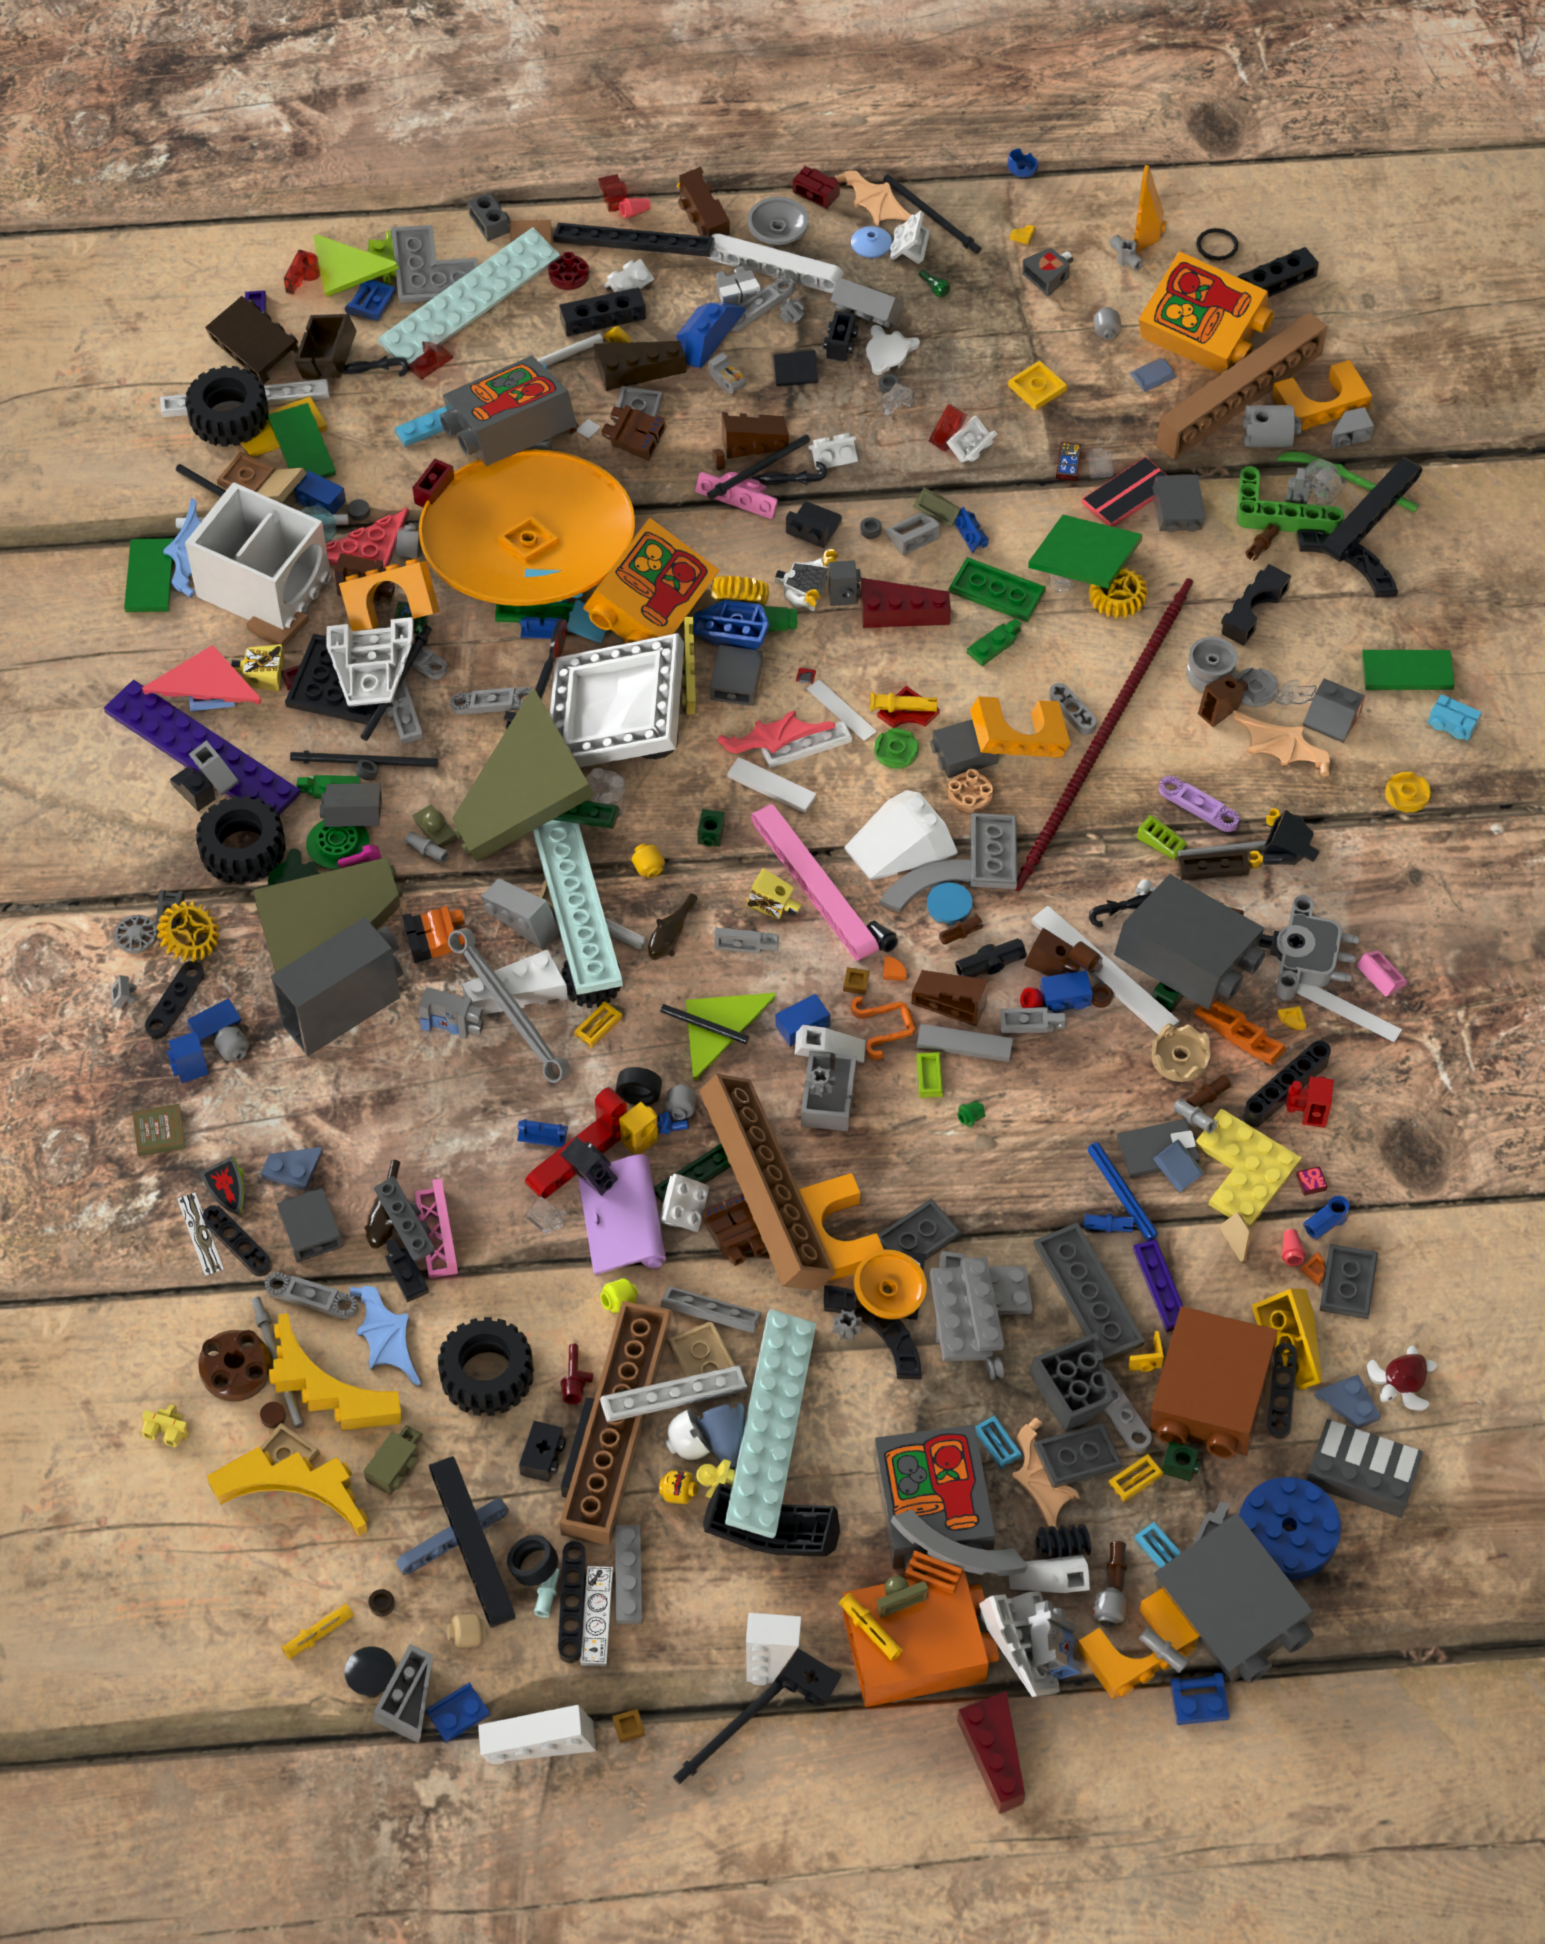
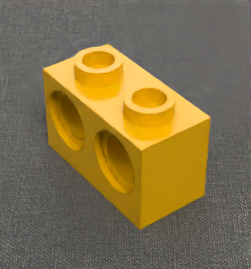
M640 1102L619 1118L621 1143L632 1154H642L658 1141L657 1114L651 1107H646Z

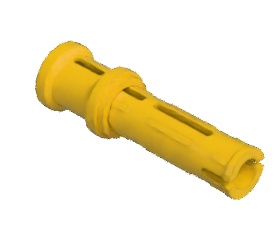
M870 692V711L878 709L892 712L901 709L936 712L937 697L895 696L891 692L888 695Z

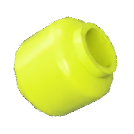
M621 1278L605 1284L600 1294V1300L606 1310L612 1313H619L622 1301L636 1303L638 1290L635 1284L630 1283L625 1278Z

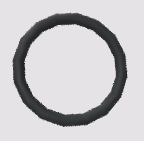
M1212 228L1199 235L1196 246L1204 257L1220 261L1234 256L1238 250V241L1231 232L1225 229ZM1214 232L1226 234L1233 240L1234 249L1224 256L1210 255L1201 247L1202 238Z

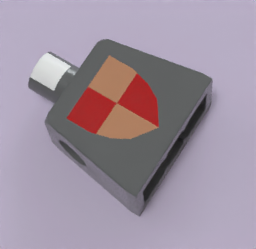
M1049 248L1023 260L1022 274L1048 297L1069 278L1070 263L1073 262V257L1069 252L1059 255L1054 249Z

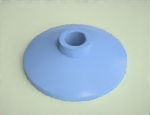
M867 226L853 234L851 245L853 250L860 256L877 258L885 255L890 250L892 239L886 230L875 226Z

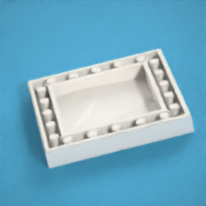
M678 633L555 658L550 716L579 767L676 749L684 642Z

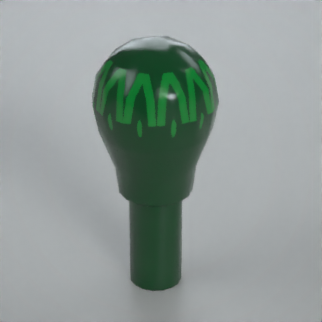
M924 269L919 272V276L928 283L936 296L945 297L948 295L950 284L947 280L932 276Z

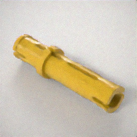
M848 1593L840 1600L839 1606L853 1619V1624L856 1627L860 1626L887 1655L890 1661L895 1660L902 1653L903 1649L873 1619L871 1611L868 1608L864 1609L851 1593Z
M345 1603L307 1630L302 1629L299 1631L300 1635L281 1646L285 1656L291 1660L305 1649L313 1648L315 1642L354 1617L351 1608ZM335 1618H337L336 1621H334L333 1623H331L330 1625H328V1626L325 1627L324 1629L320 1630L323 1626H325L326 1624H328L329 1622H331L332 1620H334ZM313 1633H315L314 1636H312L311 1638L307 1639L306 1641H304L302 1644H300V1645L298 1646V1643H300L301 1641H303L304 1639H306L307 1637H309L310 1635H312Z

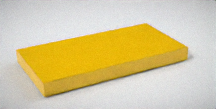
M310 396L269 411V414L308 403L319 431L328 430L326 422ZM269 420L266 421V426L263 430L260 429V433L256 437H251V441L247 443L241 442L247 455L257 457L280 448Z

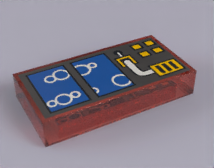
M1061 442L1056 479L1077 481L1082 444Z

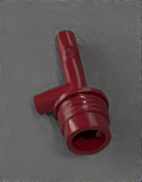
M577 1344L569 1345L568 1376L564 1377L560 1383L563 1395L562 1400L569 1405L579 1404L582 1401L585 1382L592 1383L593 1373L578 1371L579 1346Z

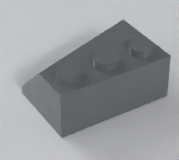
M1097 1332L1034 1357L1029 1370L1030 1376L1065 1432L1087 1424L1113 1402L1108 1375L1105 1373L1103 1365V1354L1098 1344L1099 1337Z

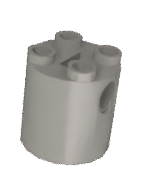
M1246 405L1245 416H1243V429H1246L1244 447H1292L1294 435L1301 434V418H1297L1294 415L1293 405Z

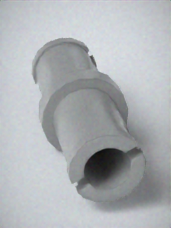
M413 831L407 834L405 844L419 850L421 855L429 856L441 864H444L449 858V851L437 846L433 840L425 839Z
M1179 1099L1174 1104V1112L1185 1117L1191 1125H1197L1209 1134L1215 1131L1218 1124L1217 1121L1206 1115L1200 1107H1194L1184 1099Z
M1147 1627L1138 1638L1139 1641L1156 1653L1155 1656L1158 1659L1162 1658L1177 1670L1178 1673L1189 1661L1171 1646L1172 1643L1170 1641H1164L1150 1627Z

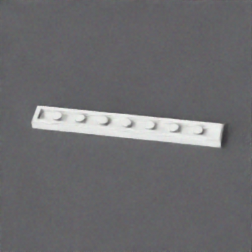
M328 379L264 386L268 406L290 404L309 396L313 401L330 399ZM186 394L160 397L162 418L188 415L185 404ZM225 401L217 404L212 409L216 411L234 410L243 403Z
M1046 906L1031 919V923L1040 931L1042 928H1045L1073 947L1082 941L1099 953L1103 958L1102 964L1104 966L1100 972H1093L1090 975L1100 984H1105L1111 988L1113 995L1158 1035L1166 1024L1171 1023L1175 1028L1179 1025L1180 1021L1052 908Z

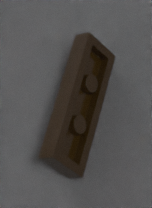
M1246 851L1178 856L1181 880L1249 875L1250 871Z

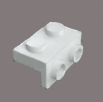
M641 259L636 262L631 260L622 267L623 271L618 273L616 270L607 276L608 281L604 286L605 288L610 286L614 292L637 287L642 289L652 282L654 277Z
M974 416L946 443L960 462L968 460L972 462L981 455L980 451L989 447L993 443L992 439L997 433L996 431L988 432L979 418Z

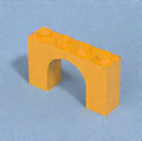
M1347 360L1330 367L1328 380L1338 394L1336 399L1329 402H1316L1307 398L1293 377L1274 383L1272 398L1276 405H1293L1294 415L1297 418H1301V430L1304 431L1320 424L1323 425L1330 421L1341 419L1346 411L1363 407L1368 410L1372 394L1352 362Z
M418 558L405 561L406 566L399 567L397 563L386 566V571L379 573L378 569L365 572V577L359 578L358 574L345 577L346 582L339 583L351 630L360 631L380 628L373 597L377 587L384 581H392L402 587L407 595L413 619L440 612L427 561L419 562Z
M978 696L970 709L981 753L1062 758L1071 745L1059 701H1038L1031 712L1036 734L1032 735L1019 733L1007 724L1003 717L999 698Z
M852 1173L799 1189L834 1269L835 1275L829 1279L830 1282L855 1274L859 1264L866 1256L873 1252L884 1250L877 1233L853 1241H840L829 1236L823 1228V1222L832 1213L860 1204V1191Z
M1163 1588L1141 1601L1139 1611L1158 1636L1164 1641H1170L1172 1643L1171 1646L1184 1657L1191 1655L1196 1650L1199 1636ZM1100 1627L1078 1641V1653L1112 1699L1119 1695L1121 1697L1128 1695L1134 1689L1133 1686L1140 1682L1142 1684L1147 1683L1155 1676V1672L1160 1669L1167 1670L1171 1667L1162 1658L1158 1659L1155 1656V1652L1142 1659H1132L1120 1654Z

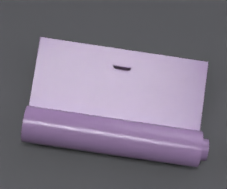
M637 1154L610 1162L611 1166L609 1168L618 1180L602 1196L578 1177L595 1276L638 1262L651 1269L661 1267L666 1261V1254L648 1156Z

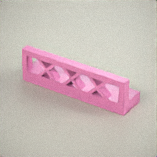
M442 1178L432 1180L433 1188L414 1191L416 1204L422 1213L419 1215L420 1221L424 1219L426 1221L430 1215L439 1220L434 1229L430 1228L432 1231L429 1234L430 1239L435 1236L443 1241L438 1250L432 1252L434 1254L432 1257H430V1254L425 1256L429 1279L458 1274ZM435 1196L436 1201L430 1208L421 1204V1198ZM439 1257L446 1262L447 1268L433 1270L432 1264Z

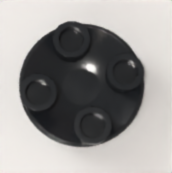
M374 1646L364 1647L354 1652L347 1660L344 1670L345 1679L348 1686L354 1692L369 1698H375L387 1688L396 1671V1664L393 1657L386 1650Z

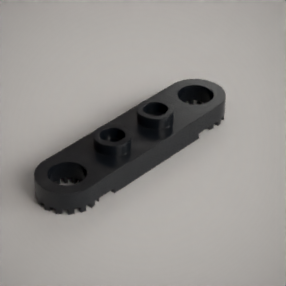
M189 961L182 965L145 1022L146 1033L149 1037L153 1039L163 1038L176 1022L197 990L201 980L204 979L203 966L199 962ZM191 969L198 971V974L190 977L186 975ZM160 1022L163 1027L160 1030H152L153 1023Z

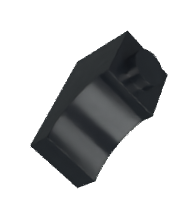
M187 767L170 778L171 785L197 811H200L216 800L213 784L199 770L193 772Z

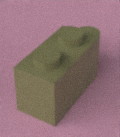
M408 1425L402 1429L399 1435L391 1432L364 1469L366 1481L392 1495L395 1489H399L403 1485L405 1475L409 1469L412 1470L419 1461L417 1445L421 1441L423 1434Z

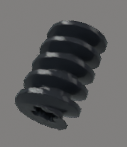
M1074 1524L1069 1525L1067 1528L1064 1525H1060L1057 1529L1055 1526H1049L1048 1529L1044 1526L1039 1527L1035 1540L1036 1554L1041 1559L1042 1553L1045 1552L1047 1558L1050 1559L1052 1551H1055L1058 1558L1061 1557L1062 1550H1065L1067 1556H1071L1072 1550L1075 1549L1076 1555H1081L1082 1549H1085L1087 1556L1091 1554V1538L1086 1525L1079 1524L1077 1528Z

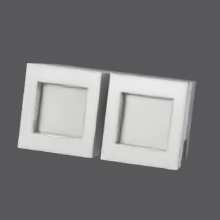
M744 266L736 267L733 275L728 276L724 271L716 273V294L719 295L721 303H731L739 306L760 291V286L751 270L747 271Z

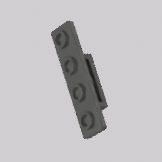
M392 1176L375 1186L374 1190L413 1261L417 1262L434 1252L435 1248L428 1235L432 1232L425 1219L420 1221L418 1216L422 1214L415 1201L410 1204L396 1178Z

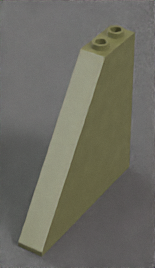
M535 689L531 690L452 818L456 825L453 831L459 840H464L465 843L462 844V847L467 856L472 855L476 862L595 796Z
M387 857L253 890L255 904L275 973L364 917L377 930L400 907L399 897H403L400 884H395L394 879L397 878L394 865H389Z

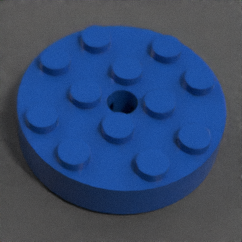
M1280 1477L1260 1484L1244 1500L1239 1516L1289 1580L1310 1577L1321 1571L1331 1561L1338 1546L1341 1522L1334 1502L1320 1487L1304 1479ZM1292 1521L1291 1527L1294 1528V1531L1288 1532L1284 1530L1283 1527L1289 1526Z

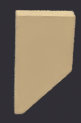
M1237 1212L1219 1225V1228L1240 1262L1245 1263L1248 1258L1246 1255L1249 1242H1251L1252 1231L1241 1213Z

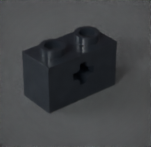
M533 1421L519 1463L520 1475L550 1482L551 1475L556 1474L559 1467L558 1454L563 1452L566 1446L567 1438L563 1436V1427Z
M797 1648L778 1680L783 1682L782 1686L791 1692L797 1691L804 1695V1699L808 1703L823 1707L842 1675ZM808 1675L812 1677L810 1684L805 1682Z

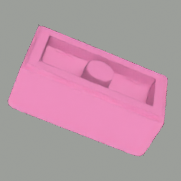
M1379 950L1365 953L1357 963V967L1384 996L1393 994L1408 983L1403 975Z

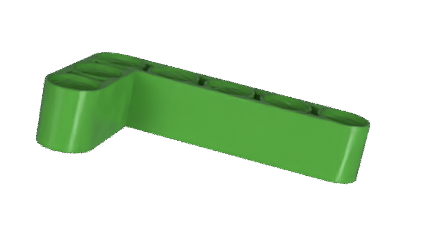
M1248 466L1241 470L1237 503V523L1241 527L1265 530L1268 524H1272V527L1276 525L1279 531L1315 530L1325 532L1324 534L1330 535L1343 522L1344 512L1339 507L1259 500L1260 473L1258 469Z

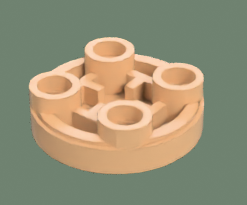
M969 769L964 773L958 774L948 784V799L952 806L959 811L966 813L980 812L987 808L992 801L993 787L990 781L975 769Z

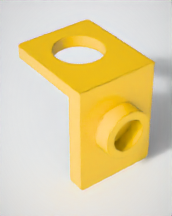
M1155 1331L1153 1338L1155 1353L1130 1356L1129 1371L1141 1370L1149 1372L1155 1368H1162L1164 1355L1159 1331Z

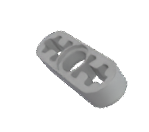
M1063 683L1052 685L1049 692V700L1059 701L1063 716L1080 734H1092L1096 730L1097 723L1094 714L1067 685ZM1076 706L1079 710L1077 712H1070L1067 710V707Z

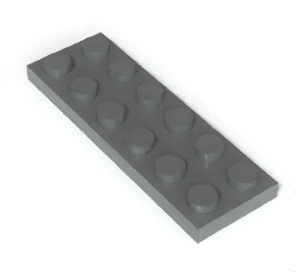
M1078 1222L1034 1240L1036 1250L1085 1337L1096 1332L1098 1333V1344L1103 1354V1363L1144 1346L1145 1340Z

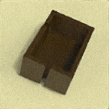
M349 314L310 315L306 326L307 332H304L294 363L303 379L320 378L321 375L323 378H341L357 330Z

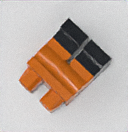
M444 906L441 907V910L435 909L421 915L412 916L411 913L402 915L414 963L446 955L452 951L448 943L449 935L455 931L453 927L465 924L461 909L449 911L448 907ZM459 934V943L463 945L465 944V939Z

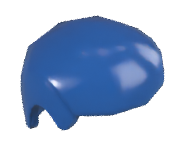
M1021 148L1014 149L1008 154V169L1017 177L1027 178L1033 176L1038 170V160L1032 156L1031 152L1025 155L1022 153Z

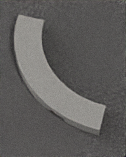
M944 860L921 866L897 880L884 893L879 905L901 913L903 908L919 895V892L928 887L933 888L939 884L951 881L970 883L971 860Z
M913 1510L893 1515L890 1521L912 1544L916 1542L926 1549L929 1556L962 1568L964 1571L981 1575L987 1572L996 1573L997 1576H1007L1023 1573L1028 1567L1014 1548L983 1550L962 1545L932 1529Z

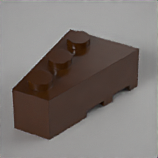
M699 167L679 175V206L682 210L686 211L690 222L696 225L700 236L711 237L716 233L726 236L730 235V220L718 199L714 200L710 193L712 187L710 183L706 184L704 182L702 168Z
M721 412L722 442L727 459L774 452L789 444V433L784 416L759 415L757 418L747 417V414L740 413L739 416H728V412Z
M922 970L912 991L911 1004L977 1027L987 1004L989 980Z

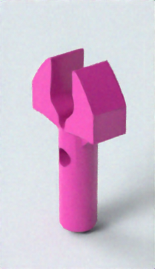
M377 845L363 846L361 853L339 859L338 866L343 868L360 862L381 859L379 847Z

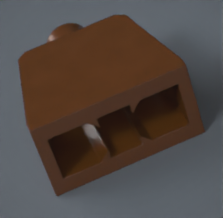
M1226 675L1205 686L1198 714L1212 727H1215L1232 714L1234 710L1239 708L1243 693L1248 690L1247 682L1243 679L1237 681L1231 675Z
M1042 928L1024 966L1047 976L1060 975L1063 970L1068 973L1078 972L1081 967L1069 958L1073 946L1045 928Z

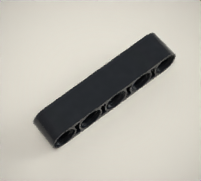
M1324 1041L1312 1043L1250 1097L1246 1102L1243 1116L1245 1123L1252 1127L1262 1125L1286 1103V1099L1289 1096V1087L1294 1081L1301 1082L1302 1088H1304L1309 1083L1310 1076L1316 1077L1328 1066L1331 1054L1329 1044Z

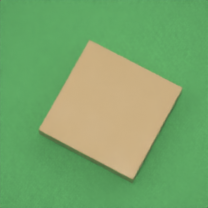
M303 468L276 469L257 493L277 502H283L307 473Z
M282 1423L278 1425L260 1446L263 1453L269 1452L275 1464L298 1451L302 1458L307 1457L310 1463L320 1454L319 1449Z

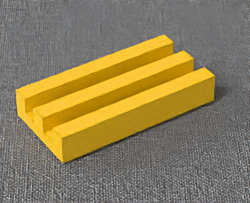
M604 1001L574 1031V1036L580 1037L581 1041L588 1043V1046L592 1049L623 1018L622 1013ZM606 1010H608V1012H607L601 1019H599V1020L595 1023V1025L585 1034L584 1032H585Z
M1147 1454L1110 1479L1108 1485L1114 1488V1492L1121 1497V1501L1124 1503L1161 1478L1164 1472ZM1147 1463L1150 1465L1143 1471H1141L1140 1473L1136 1474L1131 1479L1123 1483L1121 1486H1119L1118 1483L1120 1481H1122L1123 1479L1137 1471L1139 1468H1141ZM1152 1471H1155L1153 1474L1142 1480L1140 1483H1138L1128 1491L1124 1492L1127 1488H1129L1130 1486L1144 1478L1146 1475H1148Z

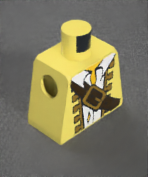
M282 645L249 647L246 649L245 659L232 660L231 666L238 673H243V678L250 687L280 691L281 671L283 670L284 663Z
M762 868L752 885L746 906L773 918L780 919L784 911L797 916L802 904L791 898L794 890L793 886Z

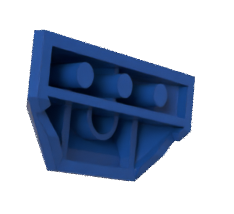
M708 303L697 307L676 335V339L681 342L686 355V364L701 369L744 313L745 308L731 303Z
M722 600L703 611L695 612L693 617L694 636L716 646H734L756 650L763 644L770 626L761 604Z

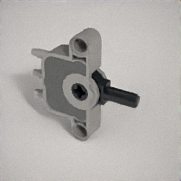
M1299 895L1294 899L1289 925L1281 931H1274L1273 936L1262 934L1259 947L1271 949L1270 955L1275 956L1281 964L1276 994L1282 1000L1293 999L1297 993L1299 983L1324 987L1331 983L1332 979L1352 981L1351 974L1335 971L1337 960L1352 963L1356 960L1355 955L1339 952L1340 941L1358 944L1360 938L1353 934L1343 933L1336 921L1312 916L1314 901L1307 895Z

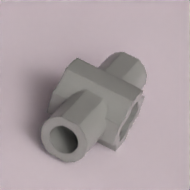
M1119 235L1111 238L1109 245L1118 253L1117 262L1121 266H1131L1135 271L1143 267L1144 260L1136 253L1137 244L1133 240H1123Z

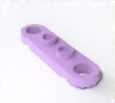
M1165 776L1161 779L1159 792L1166 799L1222 831L1231 832L1238 827L1239 816L1235 810L1224 806L1225 804L1192 785L1182 782L1179 778H1175V776ZM1172 784L1176 787V790L1167 791V788L1165 789L1164 786ZM1230 817L1233 819V823H1224L1222 818Z

